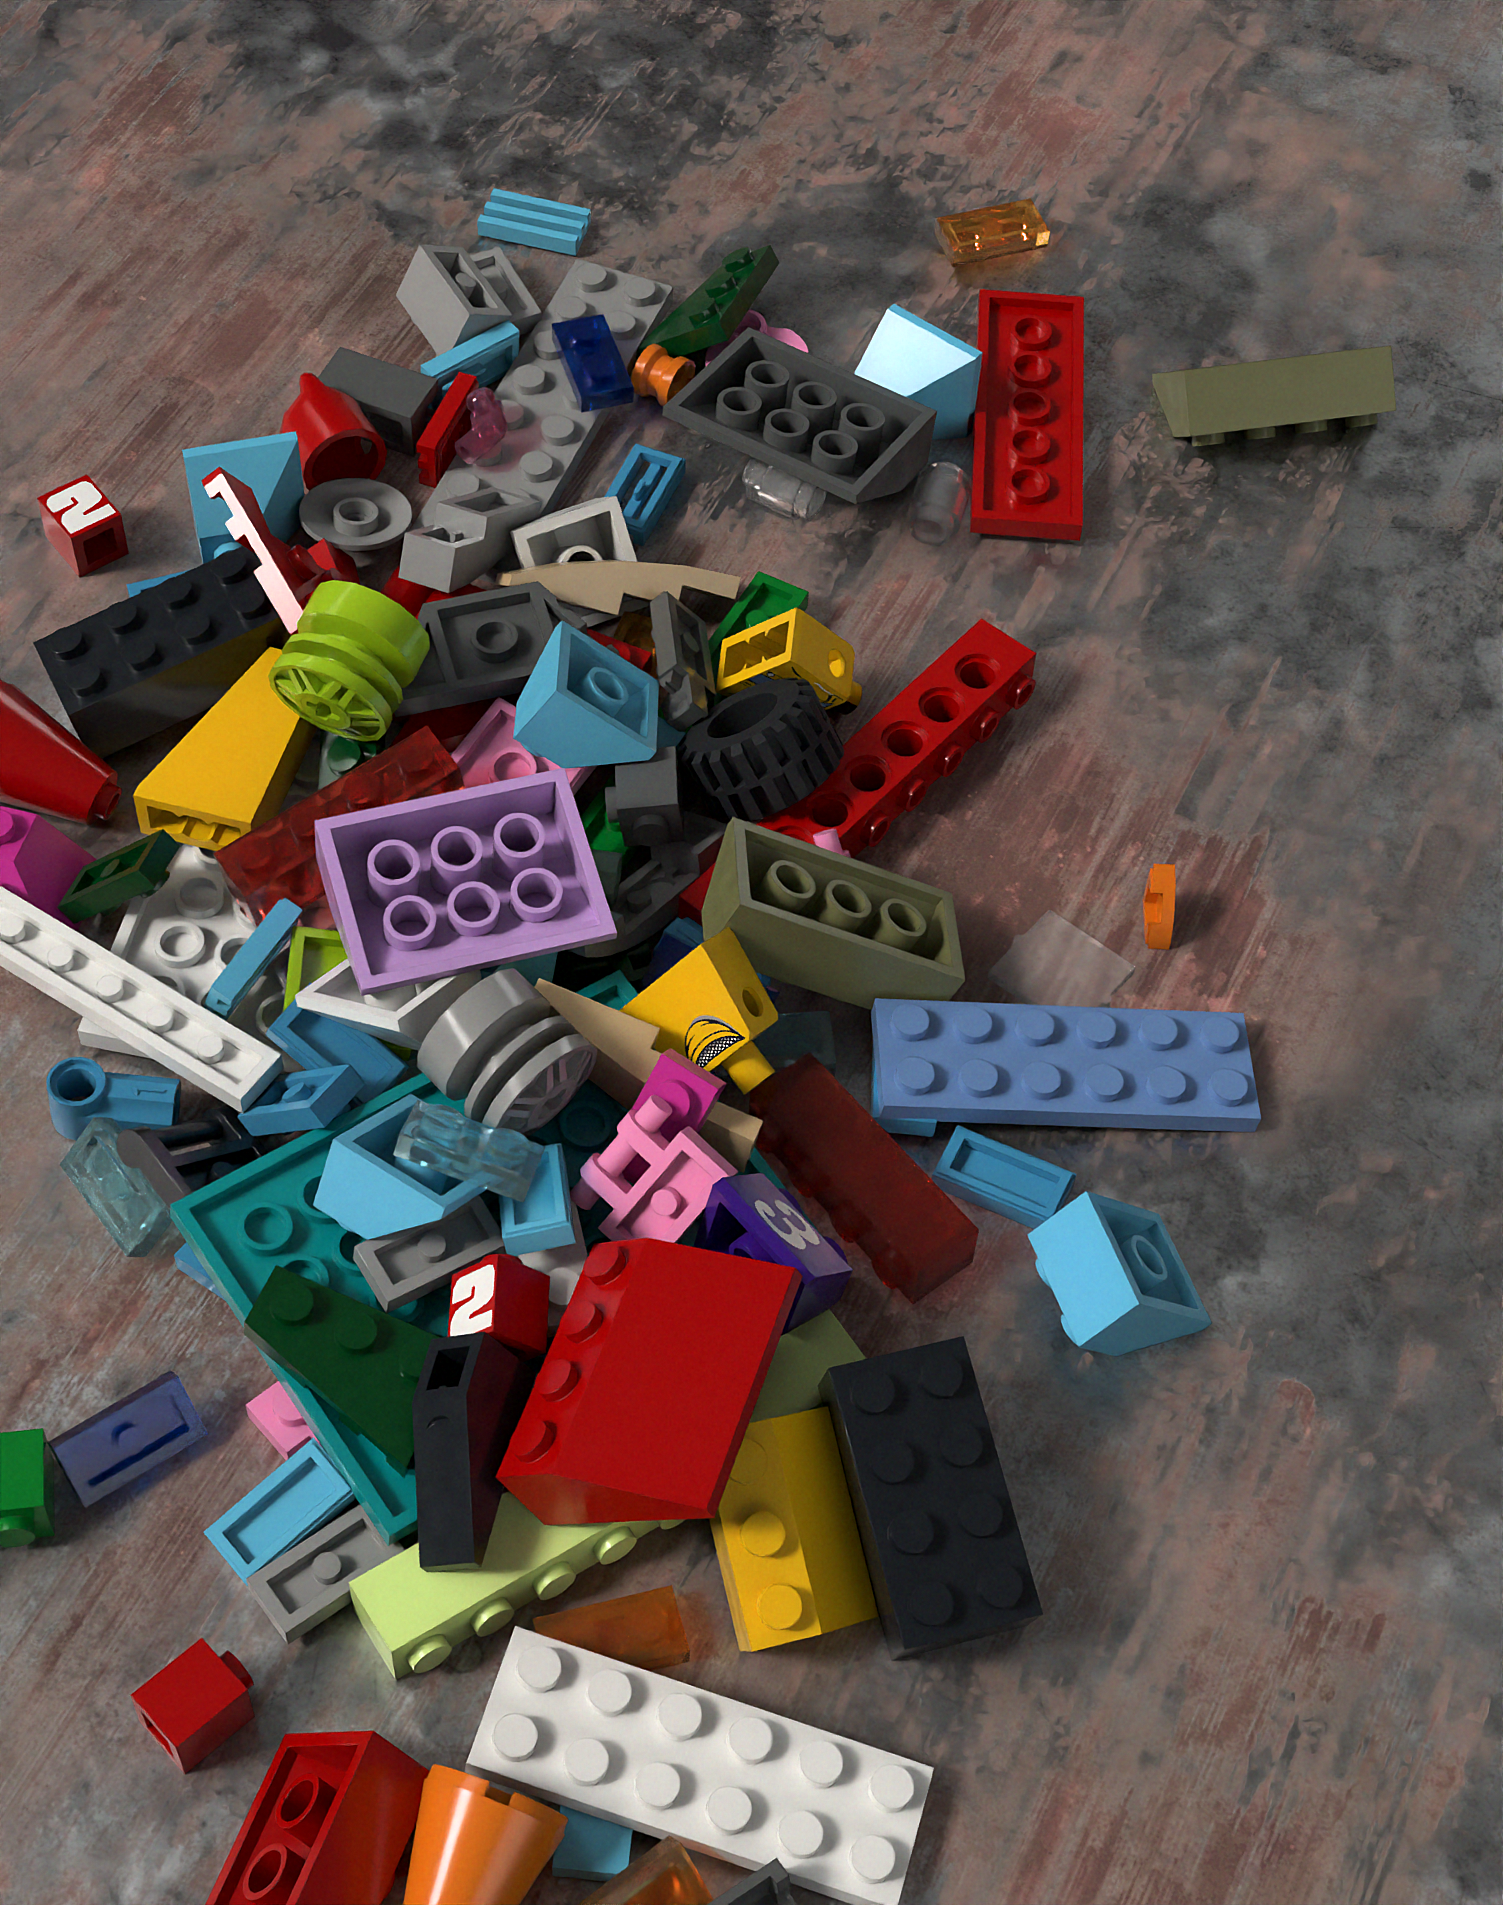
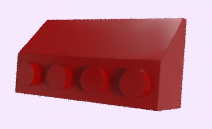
M375 1731L285 1734L205 1905H380L393 1887L396 1867L411 1833L416 1828L423 1783L430 1771Z

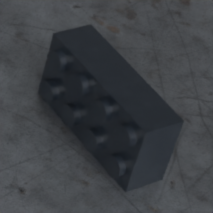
M241 546L233 551L223 553L207 563L176 577L169 578L157 586L122 602L112 604L107 609L70 626L60 628L54 633L33 642L81 742L101 759L213 707L269 647L283 649L291 635L253 572L261 564L252 551Z
M964 1336L828 1368L818 1384V1390L823 1407L828 1406L866 1566L891 1661L1022 1628L1042 1616L1043 1611Z

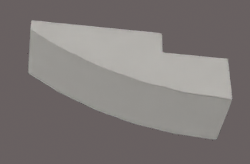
M491 487L437 502L434 525L405 532L398 578L446 593L468 585L486 573L514 546L510 531L534 521L540 513L541 501Z

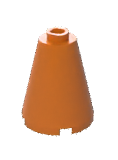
M432 1764L428 1777L424 1779L403 1905H520L565 1837L563 1833L569 1819L556 1810L515 1791L511 1795L489 1786L490 1781L453 1768Z

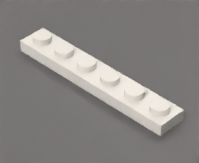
M0 886L1 967L242 1114L284 1069L282 1054Z

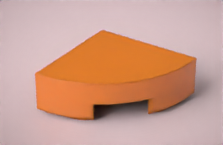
M1154 863L1153 868H1150L1142 900L1145 944H1148V949L1169 950L1175 911V864Z

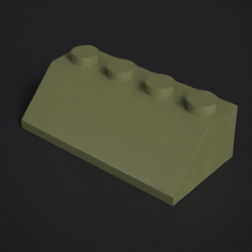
M1391 345L1152 374L1153 386L1173 437L1192 436V446L1225 443L1224 432L1243 430L1244 440L1275 437V426L1294 424L1295 433L1327 430V419L1345 417L1346 427L1378 424L1377 413L1396 411Z
M732 817L724 834L702 908L704 942L730 927L755 972L775 978L780 982L793 984L830 996L835 1000L848 1002L872 1010L875 998L949 1001L964 983L965 975L952 893Z

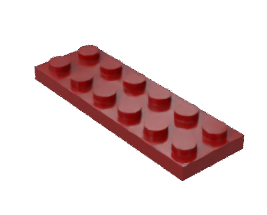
M980 289L977 311L976 349L983 352L973 423L970 533L1080 541L1083 527L1084 297Z

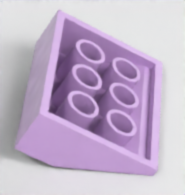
M565 768L314 820L318 867L330 910L361 996L608 941L617 937L615 924Z

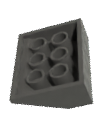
M748 327L663 406L662 416L847 501L858 504L902 491L928 463L937 411Z

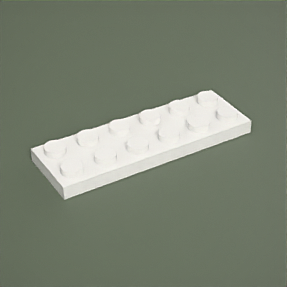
M517 1626L513 1630L465 1767V1773L753 1871H758L775 1858H778L789 1874L791 1884L853 1905H898L934 1767Z

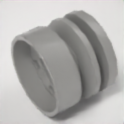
M514 968L499 970L480 980L462 994L439 1017L426 1035L417 1054V1067L446 1097L453 1101L466 1099L464 1115L477 1126L482 1125V1134L501 1149L520 1143L550 1122L573 1099L586 1082L597 1058V1049L580 1033L574 1034L575 1027L562 1015L549 1017L550 1002Z

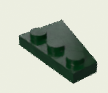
M771 245L751 251L749 247H743L726 256L722 260V266L643 340L637 349L636 361L647 346L653 343L666 348L670 357L677 358L729 340L780 263Z
M276 1265L244 1321V1335L302 1387H310L339 1413V1420L357 1436L360 1434L364 1435L387 1456L386 1462L405 1478L415 1458L412 1400L431 1339L441 1337Z

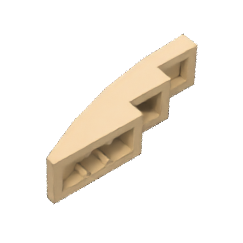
M599 560L550 563L497 573L495 585L510 587L538 581L556 596L558 602L603 614L618 615L623 596L650 603L662 592L668 591L679 600L681 590L684 588L716 598L736 599L741 577L685 565Z
M539 978L535 988L550 1002L549 1017L562 1015L575 1027L574 1034L580 1033L597 1049L596 1063L588 1079L623 1107L631 1110L662 1054L654 1050L660 1028ZM716 1102L698 1135L736 1170L744 1173L754 1150L763 1120Z

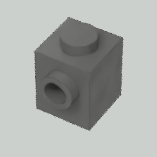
M676 747L657 748L656 753L650 760L615 763L616 786L605 788L606 811L609 824H620L624 847L639 845L658 846L663 843L685 841L683 783Z

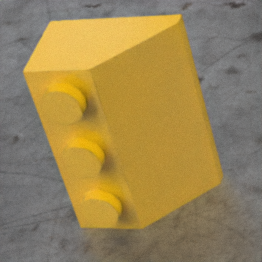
M828 1406L749 1423L714 1518H709L739 1650L754 1652L821 1635L878 1617Z

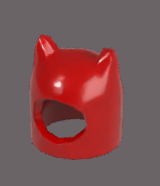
M304 372L299 378L300 394L284 413L280 434L296 431L303 483L310 491L324 482L341 478L376 480L385 466L387 450L384 440L362 412L361 405L352 396L334 387L325 386L316 375ZM361 437L368 438L372 442L368 454L363 452L360 444Z

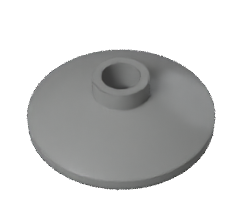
M341 478L324 482L311 489L300 503L299 518L304 530L318 542L325 538L337 549L368 551L389 546L400 540L411 527L412 507L408 499L399 490L388 484L365 478Z

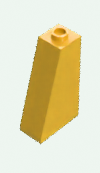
M269 647L137 786L133 798L141 833L151 835L164 829L176 842L257 861L318 728L286 706L270 686L268 675L277 659L283 655L282 649Z

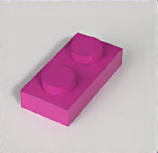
M670 1048L661 1054L632 1109L638 1111L651 1095H657L665 1100L672 1108V1113L659 1129L661 1135L671 1143L677 1134L687 1126H690L699 1134L727 1083ZM637 1153L622 1173L626 1180L635 1185L651 1165Z

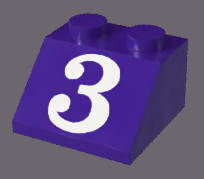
M763 1173L723 1177L712 1185L693 1247L795 1267L803 1276L781 1336L825 1312L841 1299L853 1269L848 1265L847 1258L841 1247L833 1239L821 1236L803 1217L799 1203L787 1190L783 1188L777 1189Z

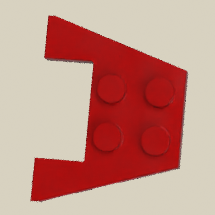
M218 467L201 480L211 499L220 497L226 501L234 516L225 524L235 541L255 553L260 559L262 565L253 572L291 636L299 634L297 621L314 590L320 583L339 580L360 585L353 557L343 550L335 548L325 538L306 550L298 544L291 548L273 536L269 531L252 488L221 467Z

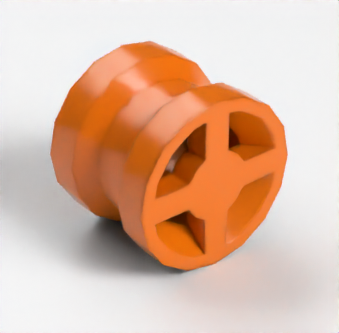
M653 343L647 346L635 364L631 376V390L633 393L645 398L652 395L657 398L661 406H664L695 377L694 361L683 356L677 358L670 357L666 348Z

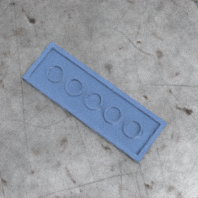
M875 998L873 1003L871 1022L879 1119L882 1120L937 1119L940 1122L1255 1132L1261 1120L1244 1013Z

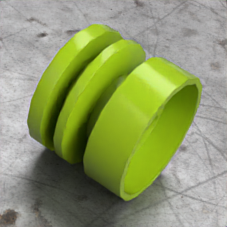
M339 580L322 582L314 590L297 621L299 634H293L288 639L282 649L283 655L273 665L268 675L270 686L286 706L303 719L325 731L343 738L359 741L379 740L389 728L393 720L392 714L403 701L401 688H406L414 680L430 649L429 635L411 613L378 591L352 582Z

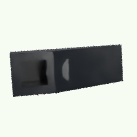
M486 1332L431 1339L412 1400L420 1568L426 1572L482 1567L504 1485L496 1478V1475L529 1399L536 1372Z

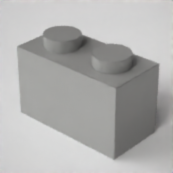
M419 245L396 293V297L410 315L413 323L418 326L435 350L437 356L506 320L510 321L513 316L464 248L458 246Z

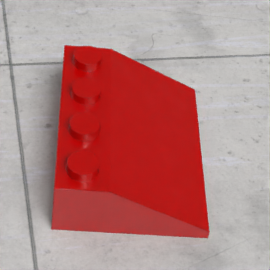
M652 1238L594 1243L584 1263L583 1270L566 1311L560 1320L558 1330L542 1368L536 1377L534 1387L516 1430L510 1439L496 1478L544 1525L714 1518L803 1276L795 1267Z

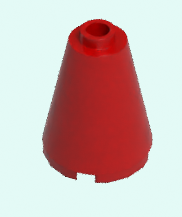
M0 679V802L85 825L93 824L99 817L107 820L114 812L122 795V788L116 785L118 773L18 687Z

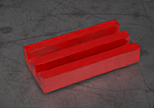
M458 372L418 440L416 448L417 452L421 453L418 458V468L422 469L419 474V484L433 488L437 487L480 417L479 382L477 381V376Z

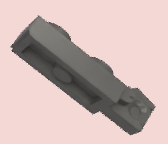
M664 591L650 602L653 625L651 635L655 642L658 665L656 667V674L660 680V685L668 691L660 706L666 722L678 732H686V729L700 718L708 716V701L716 696L706 623L668 591Z

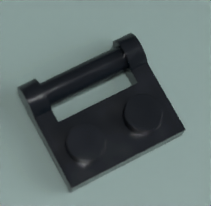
M227 1105L206 1110L202 1118L153 1130L144 1125L125 1129L119 1134L117 1139V1151L121 1161L127 1167H138L169 1209L170 1204L268 1154V1151L258 1138L252 1136L237 1117L239 1115L237 1111ZM204 1143H209L211 1145L209 1147L201 1148L198 1150L174 1156L170 1154V1152L201 1145Z

